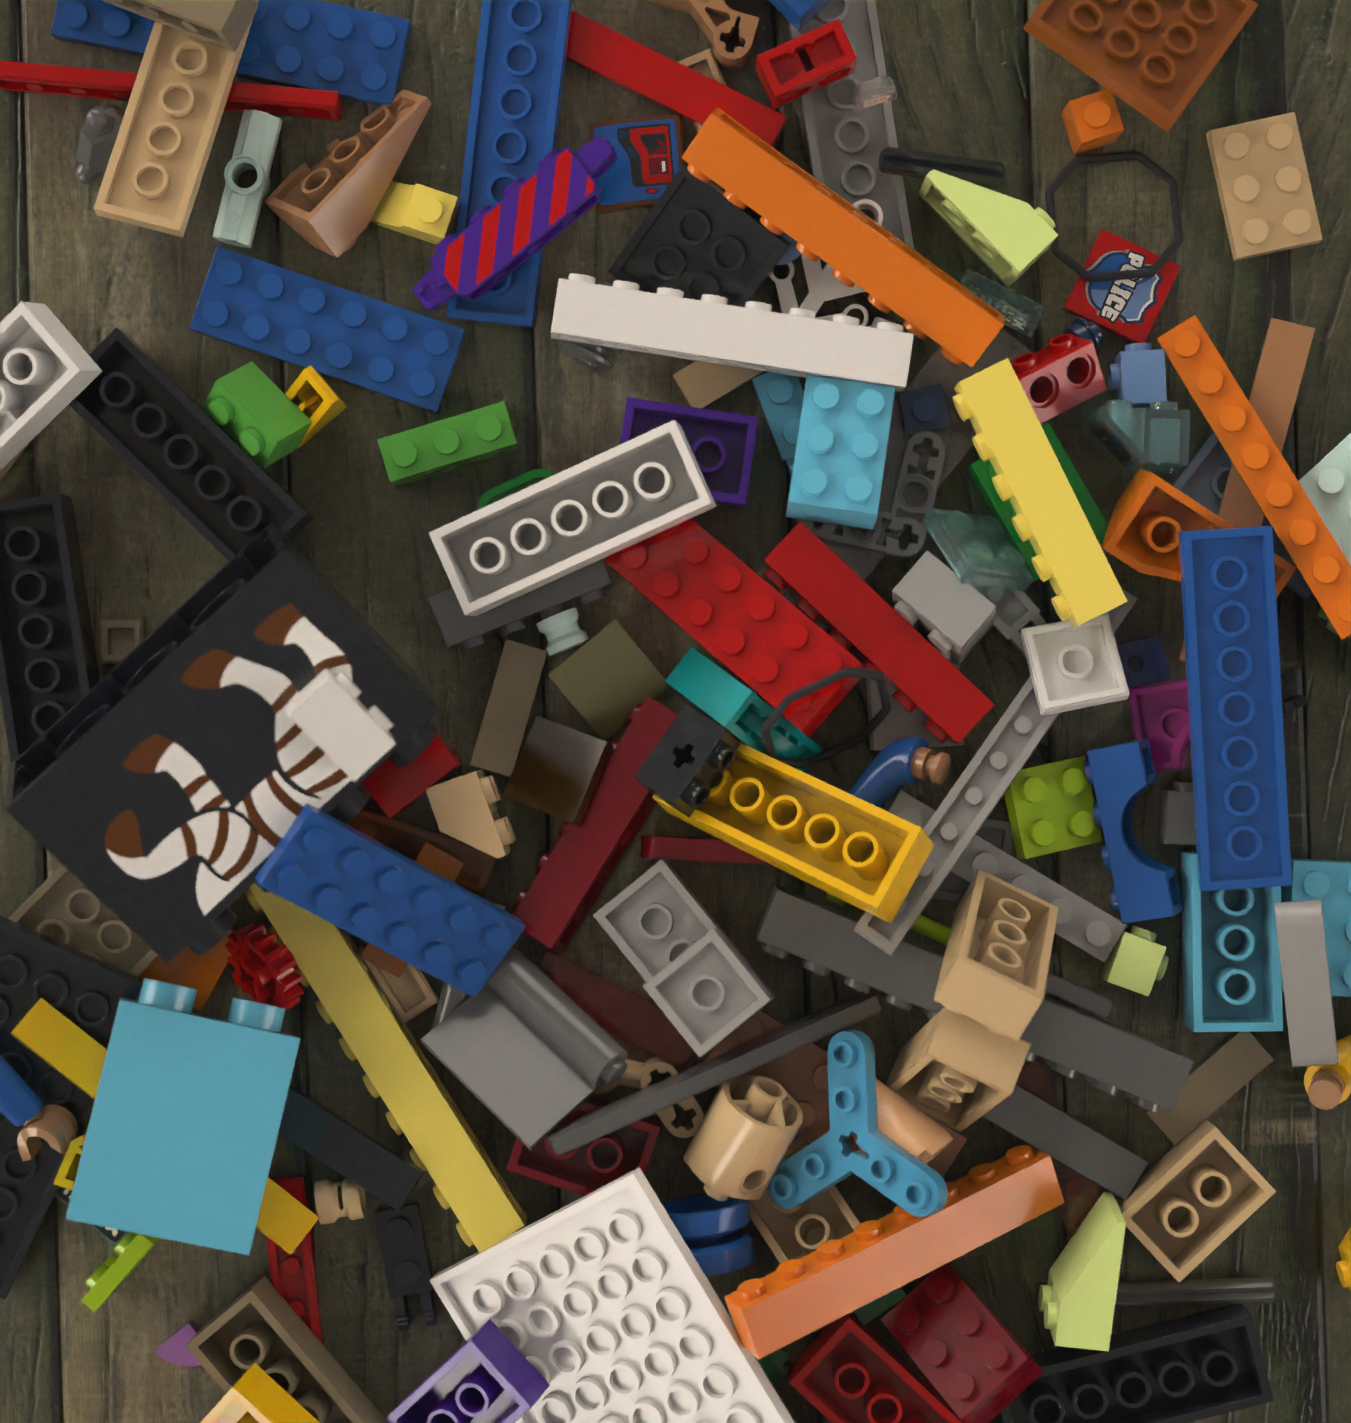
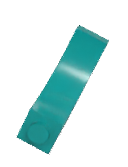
M691 647L665 682L747 746L767 755L760 729L775 709ZM782 715L769 730L776 755L779 758L806 760L823 750ZM796 768V769H798V770H800V771H802V772L805 773L808 768Z

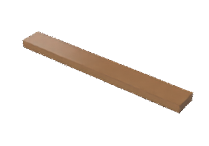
M1271 318L1248 401L1282 453L1315 328ZM1231 462L1217 515L1236 528L1262 527L1265 515ZM1185 638L1183 639L1178 658L1179 661L1186 662Z

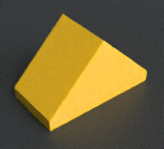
M311 365L302 371L285 393L312 421L299 447L347 408L341 398Z

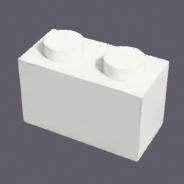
M326 667L291 699L285 707L289 717L355 782L396 744L391 733L388 731L394 725L377 706L374 705L368 710L356 698L362 692L345 673L341 672L336 677Z

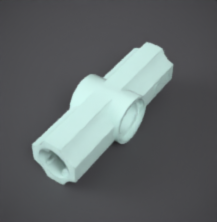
M244 109L232 159L224 169L226 183L212 235L215 240L240 248H251L263 198L267 196L270 190L269 174L282 126L280 118L266 112ZM244 171H256L257 180L255 184L249 188L238 187V178Z

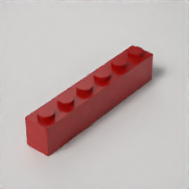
M801 521L761 562L767 569L763 576L780 592L785 588L791 591L799 599L795 606L813 622L819 618L831 629L828 635L847 651L851 648L862 658L863 661L861 663L865 669L881 671L885 675L886 682L896 690L891 697L910 714L916 709L927 720L923 727L940 743L943 744L946 740L951 743H959L995 705Z

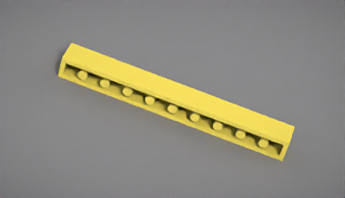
M253 883L245 891L248 901L257 913L264 911L273 925L268 928L269 933L273 931L276 934L277 942L280 945L285 944L287 949L292 952L297 963L293 966L294 971L302 976L300 983L304 987L311 985L319 998L315 1002L317 1010L327 1024L335 1023L343 1036L339 1039L341 1048L352 1062L356 1059L359 1061L366 1073L362 1076L366 1088L375 1099L379 1096L383 1099L389 1109L385 1115L390 1126L397 1135L400 1136L404 1133L413 1147L409 1150V1154L414 1164L424 1171L427 1170L436 1183L432 1187L434 1195L445 1210L451 1207L460 1221L456 1224V1228L468 1247L474 1244L479 1253L525 1226L527 1215L409 1028L405 1023H401L386 996L373 979L362 958L356 952L358 948L349 933L272 892L265 893Z

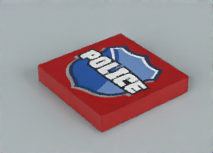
M1101 229L1083 267L1091 274L1150 269L1160 256ZM1168 260L1160 271L1150 278L1089 282L1078 276L1062 310L1078 318H1084L1086 321H1093L1099 328L1131 343H1145L1181 266Z

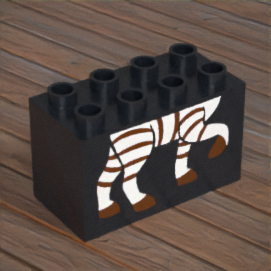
M270 522L9 765L5 811L168 963L187 945L197 955L205 954L215 947L231 930L237 919V915L228 906L253 883L265 893L270 892L260 887L255 877L307 803L345 824L349 822L363 808L370 797V790L362 782L387 758L398 768L404 767L414 761L428 748L437 735V729L428 720L440 709L409 664L286 536ZM326 667L336 677L341 672L345 673L362 692L356 698L368 710L374 705L377 706L394 725L388 731L391 733L396 744L355 782L289 717L285 707L291 699Z

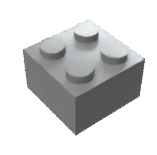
M928 550L892 590V608L917 632L930 641L929 643L947 660L952 659L958 665L993 626L997 606Z

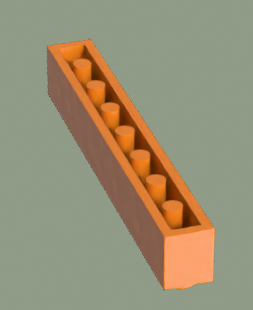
M717 108L710 114L681 157L689 163L687 169L692 175L705 183L713 180L725 189L723 195L728 201L741 209L749 206L762 216L759 221L768 230L779 236L785 232L798 242L795 247L804 256L815 262L821 258L834 268L832 274L840 282L851 288L856 284L868 292L870 295L867 299L871 304L884 313L889 314L891 310L906 320L903 323L905 328L918 338L925 340L928 336L941 345L940 353L954 364L960 366L964 362L972 368L1004 326L1005 315L721 109Z
M1030 1145L1015 1146L1006 1152V1156L990 1164L977 1165L969 1170L968 1175L954 1182H945L948 1197L941 1211L933 1215L917 1217L897 1205L892 1213L878 1220L865 1221L859 1224L854 1232L840 1239L825 1241L817 1246L816 1251L800 1259L787 1260L781 1263L776 1271L760 1279H750L741 1283L736 1291L724 1296L743 1347L757 1359H761L1065 1203L1050 1155Z

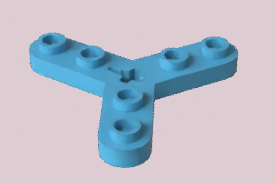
M858 1030L837 1033L830 1040L827 1051L830 1131L779 1165L768 1185L771 1198L782 1208L791 1209L807 1204L854 1173L914 1216L925 1217L941 1211L948 1197L947 1185L942 1176L878 1131L875 1051L872 1041L865 1033ZM857 1135L856 1143L862 1150L851 1152L853 1144L848 1140V1137Z

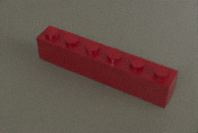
M647 696L644 703L641 702L635 706L628 718L627 723L629 727L622 739L616 740L612 744L614 747L580 827L566 821L563 822L559 830V837L561 838L553 851L547 852L541 858L536 867L537 877L529 889H525L519 894L513 904V915L521 919L526 926L523 931L550 949L561 952L566 951L657 803L652 798L653 794L649 793L634 776L678 714Z

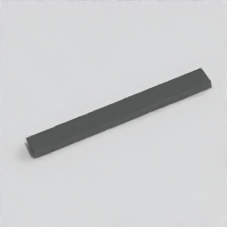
M864 992L855 994L556 1127L546 1136L548 1144L557 1155L565 1154L878 1014L882 1009L877 996Z

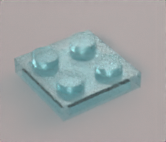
M931 508L923 518V524L962 584L1025 591L1034 580V577L1024 564L1025 559L1023 555L1012 546L1004 533V527L996 518L990 515L982 516L962 513L958 510L948 511Z

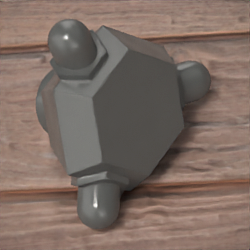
M102 104L89 110L85 123L81 129L76 153L79 166L75 171V175L81 183H91L98 173L106 172L125 114L120 107L114 104Z

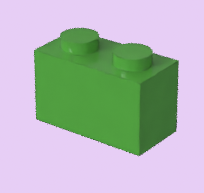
M252 361L217 379L202 407L212 420L262 469L297 450L312 423Z

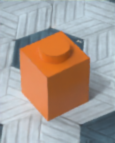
M1107 89L1070 100L1061 113L1074 155L1114 143L1124 131L1114 95Z

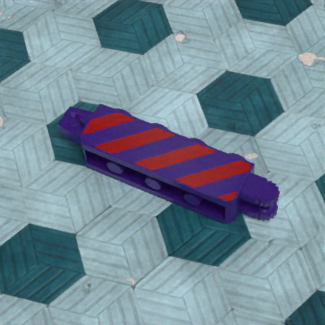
M600 136V138L595 137L594 140L591 139L590 143H586L575 153L568 146L562 151L555 149L549 152L538 163L540 169L528 179L521 177L512 182L503 193L505 197L492 208L490 205L484 206L470 218L469 223L471 225L458 236L456 233H453L441 240L435 247L437 253L429 259L433 266L412 288V291L422 305L432 312L458 296L467 301L477 302L598 204L601 197V188L596 181L606 174L610 167L613 168V164H616L615 161L618 159L616 156L617 152L611 145V142Z

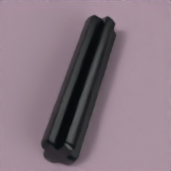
M893 147L884 148L879 155V170L887 174L925 179L926 175L934 169L979 186L992 188L1003 184L1005 177V166L1001 162Z

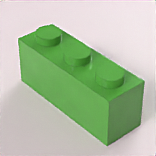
M504 401L377 439L389 481L395 487L520 449L509 410Z

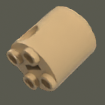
M743 1073L721 1084L689 1144L683 1160L695 1175L705 1183L704 1191L713 1199L725 1201L728 1197L743 1200H760L803 1124V1112L798 1103L785 1091L780 1083L768 1077Z

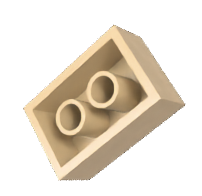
M1204 1120L1136 1182L1127 1200L1120 1197L1116 1201L1126 1221V1227L1178 1282H1181L1276 1193V1190L1216 1126L1208 1120Z

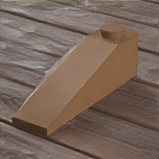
M405 89L401 90L394 96L392 105H381L362 119L360 123L361 131L353 137L343 141L337 138L326 147L330 152L329 155L311 168L305 162L295 169L264 201L265 204L314 248L338 258L342 253L353 247L357 237L367 228L432 104L427 97Z

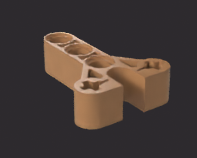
M643 0L690 14L713 45L712 53L719 67L735 71L748 63L759 29V17L735 11L726 5L725 0ZM738 29V46H736L733 53L727 52L726 45L734 38L735 31Z

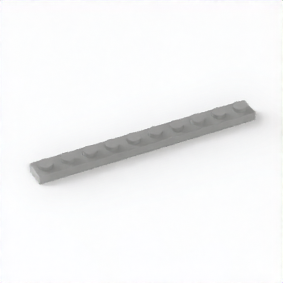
M1123 589L1122 591L1128 602L1107 611L1114 634L1138 599ZM1031 675L923 830L934 843V847L892 923L890 924L865 912L855 926L854 931L890 956L896 951L1060 714L1040 715Z

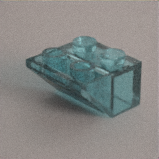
M1107 400L1106 406H1099L1096 411L1086 418V427L1127 471L1137 472L1139 468H1142L1149 472L1172 473L1189 464L1191 410H1177L1178 403L1157 401L1151 402L1150 407L1133 408V401Z

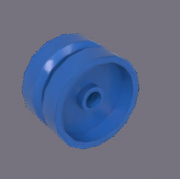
M705 1193L662 1202L663 1207L706 1277L740 1270L755 1261L753 1237L749 1233L740 1230L750 1221L748 1200L728 1197L725 1201H718Z

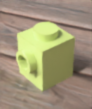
M1132 925L1130 933L1123 931L1105 962L1100 978L1149 997L1154 981H1160L1167 969L1169 957L1164 955L1167 947L1155 942L1158 934Z

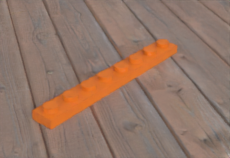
M1194 315L1158 337L1157 341L1162 349H1165V354L1339 637L1341 640H1344L1351 636V565L1198 318Z

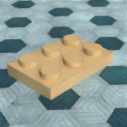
M1295 112L1213 129L1207 132V143L1233 261L1316 244L1323 240Z

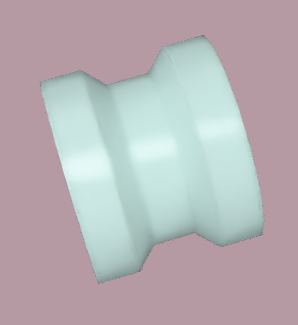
M576 607L553 615L536 624L539 632L545 634L547 638L546 650L549 656L556 655L590 640L587 632L579 627L577 621L580 615Z

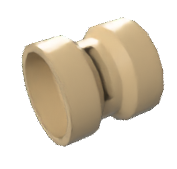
M347 1177L343 1181L335 1183L330 1179L315 1182V1204L321 1225L335 1223L340 1217L347 1216L351 1220L366 1217L364 1188Z

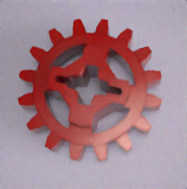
M249 922L227 936L230 942L225 944V948L232 954L227 957V961L235 967V972L232 973V976L237 986L242 987L244 993L248 992L252 996L253 1001L285 1008V1012L301 1001L299 996L304 993V990L297 984L302 980V976L294 971L293 966L297 964L292 952L287 950L285 944L280 945L277 942L276 934L273 931L267 934L263 924L260 923L255 926L253 922Z

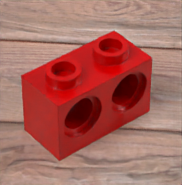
M838 18L757 55L755 70L773 109H776L853 74L857 58Z
M1070 333L1058 335L1050 339L1048 346L1035 353L1021 354L1011 361V366L1040 424L1107 390L1094 343ZM1071 362V368L1067 373V367ZM1035 380V386L1030 392L1031 384Z

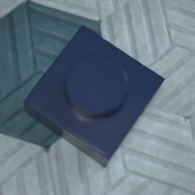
M941 383L897 394L907 438L913 437L916 433L922 431L934 432L951 427Z

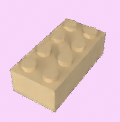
M978 869L955 910L934 1000L941 1003L952 1013L963 1014L984 1024L987 1029L995 1034L1006 1035L1018 1041L1044 997L1059 907Z
M944 1007L901 1047L886 1086L928 1117L962 1132L1012 1094L1031 1044L1021 1039L1017 1041L1006 1035L995 1034L987 1029L984 1024L963 1014L952 1013Z

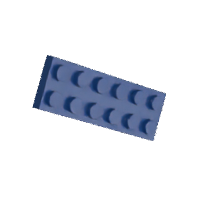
M220 246L216 247L189 327L194 332L304 369L311 365L321 375L439 414L466 335L465 329Z
M308 803L255 877L260 887L474 998L526 927L521 919Z

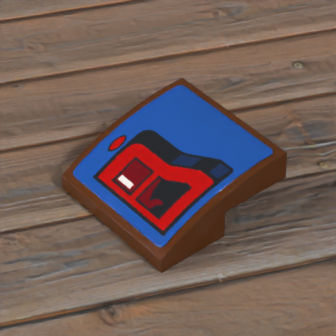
M648 116L589 124L590 142L595 137L600 138L601 136L603 139L606 138L615 148L618 158L615 161L616 164H613V168L610 167L609 171L596 181L601 188L600 202L596 204V212L607 214L641 207L651 210L681 166L686 163L681 158L685 153L682 116Z

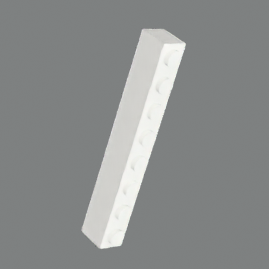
M572 273L569 274L568 280L560 278L558 280L551 327V338L804 378L809 374L895 387V392H901L907 385L914 334L903 332L904 326L899 324L878 322L877 328L859 325L860 319L844 315H834L833 321L815 319L816 312L799 308L789 309V314L771 312L772 305L754 301H747L745 307L727 305L728 299L725 297L703 294L701 295V300L683 298L684 292L673 288H657V294L639 291V284L628 281H613V286L611 287L595 284L596 278L584 274Z

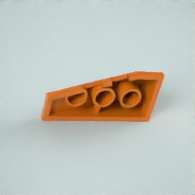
M1139 468L1115 504L1101 548L1139 573L1163 577L1181 583L1179 532L1236 527L1154 473ZM1274 553L1277 598L1297 567Z

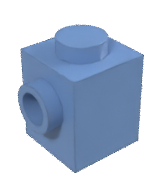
M1133 343L1125 345V351H1120L1113 357V364H1108L1107 385L1109 390H1115L1116 410L1159 408L1167 403L1165 349L1152 350L1151 343Z

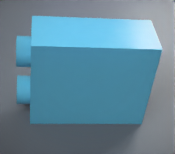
M144 978L138 1001L122 997L119 999L66 1219L249 1255L301 1038L293 1034L280 1032L285 1008L233 997L228 1020L192 1013L198 989Z

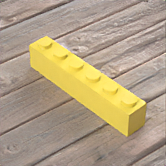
M1008 358L958 382L954 387L957 395L952 397L955 408L963 421L970 419L977 433L976 436L972 437L974 446L983 461L990 460L997 474L992 477V481L1002 501L1009 499L1015 510L1016 516L1012 517L1015 530L1023 542L1029 539L1037 555L1031 558L1033 566L1043 582L1050 581L1056 594L1055 597L1051 598V601L1061 621L1069 620L1072 627L1079 626L1128 602Z

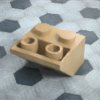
M483 769L425 789L441 832L495 858L506 856L512 851L510 844L516 841L508 817L500 818L495 802L501 800V796L493 775L485 777Z

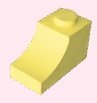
M391 181L370 223L437 245L445 237L455 232L460 201L457 196L418 183L409 185Z

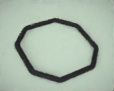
M1128 151L1077 156L1067 164L1046 189L1047 214L1054 221L1056 227L1053 230L1058 234L1054 193L1079 164L1138 160L1169 185L1175 240L1150 269L1091 274L1060 249L1057 236L1051 244L1052 253L1086 281L1103 282L1150 278L1160 271L1182 245L1184 237L1177 182L1172 175L1142 152Z
M848 667L788 694L761 726L760 732L767 755L794 768H809L863 743L891 709L885 675L877 670ZM848 676L876 679L882 708L859 735L806 760L777 757L769 730L792 702Z

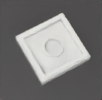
M1108 612L1075 627H1072L1069 620L1065 622L1059 621L1021 630L1020 635L1041 716L1128 699L1130 693Z

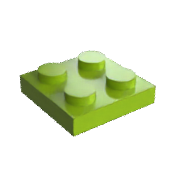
M1085 756L1022 768L1004 793L1017 859H1029L1102 842L1101 831L1095 822L1093 813L1094 797L1092 787L1088 783L1085 774Z
M128 1232L114 1249L120 1256L118 1257L113 1253L85 1282L91 1290L81 1301L95 1312L119 1288L161 1238Z

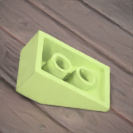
M934 169L926 175L918 193L932 210L1008 288L1047 251L1058 236L1053 230L1056 227L1054 221L1043 209L1037 207L1034 210L1027 202Z
M1104 1191L1049 1269L1047 1285L1040 1286L1038 1309L1040 1312H1044V1328L1050 1329L1055 1346L1109 1352L1126 1221L1112 1192Z

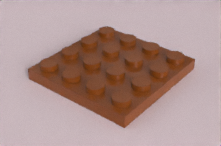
M1043 0L1028 19L1023 29L1168 132L1253 14L1258 4L1253 0Z

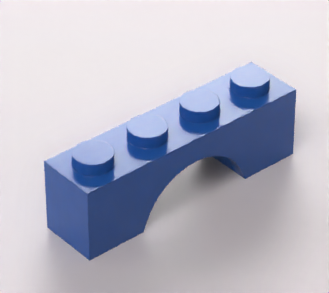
M1149 738L1088 750V759L1085 760L1084 768L1088 783L1090 785L1094 784L1097 802L1093 804V813L1097 826L1099 828L1103 827L1106 844L1102 846V858L1105 868L1111 870L1115 887L1111 889V902L1114 911L1120 913L1122 924L1171 917L1184 910L1175 866L1156 861L1146 854L1138 844L1132 828V812L1138 797L1146 788L1158 781Z

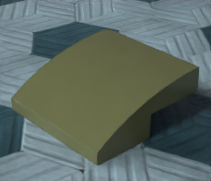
M616 619L548 674L576 710L604 741L627 724L628 718L637 704L644 703L647 696L655 700L671 687L665 682L666 679Z

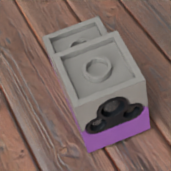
M661 859L593 915L647 982L643 985L644 989L699 1058L714 1049L777 997L667 860Z

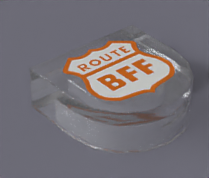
M889 76L877 77L855 86L850 94L853 111L856 112L896 100L898 94L893 78Z

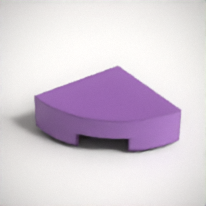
M191 1319L163 1342L155 1352L164 1360L174 1365L183 1367L201 1365L185 1346L198 1332L199 1328Z

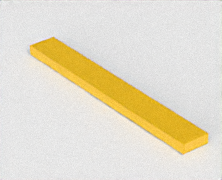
M40 998L13 1029L11 1035L95 1100L107 1049L44 999ZM268 1177L256 1228L288 1254H292L318 1221L319 1217Z

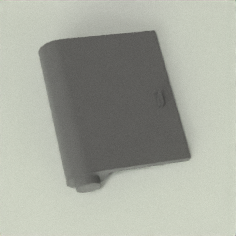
M517 947L510 948L475 998L470 996L421 1038V1043L529 1150H532L606 1082L608 1084L616 1082L628 1067L625 1063L628 1055L627 1051Z

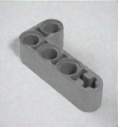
M1321 899L1275 903L1292 1066L1338 1064L1336 1029Z

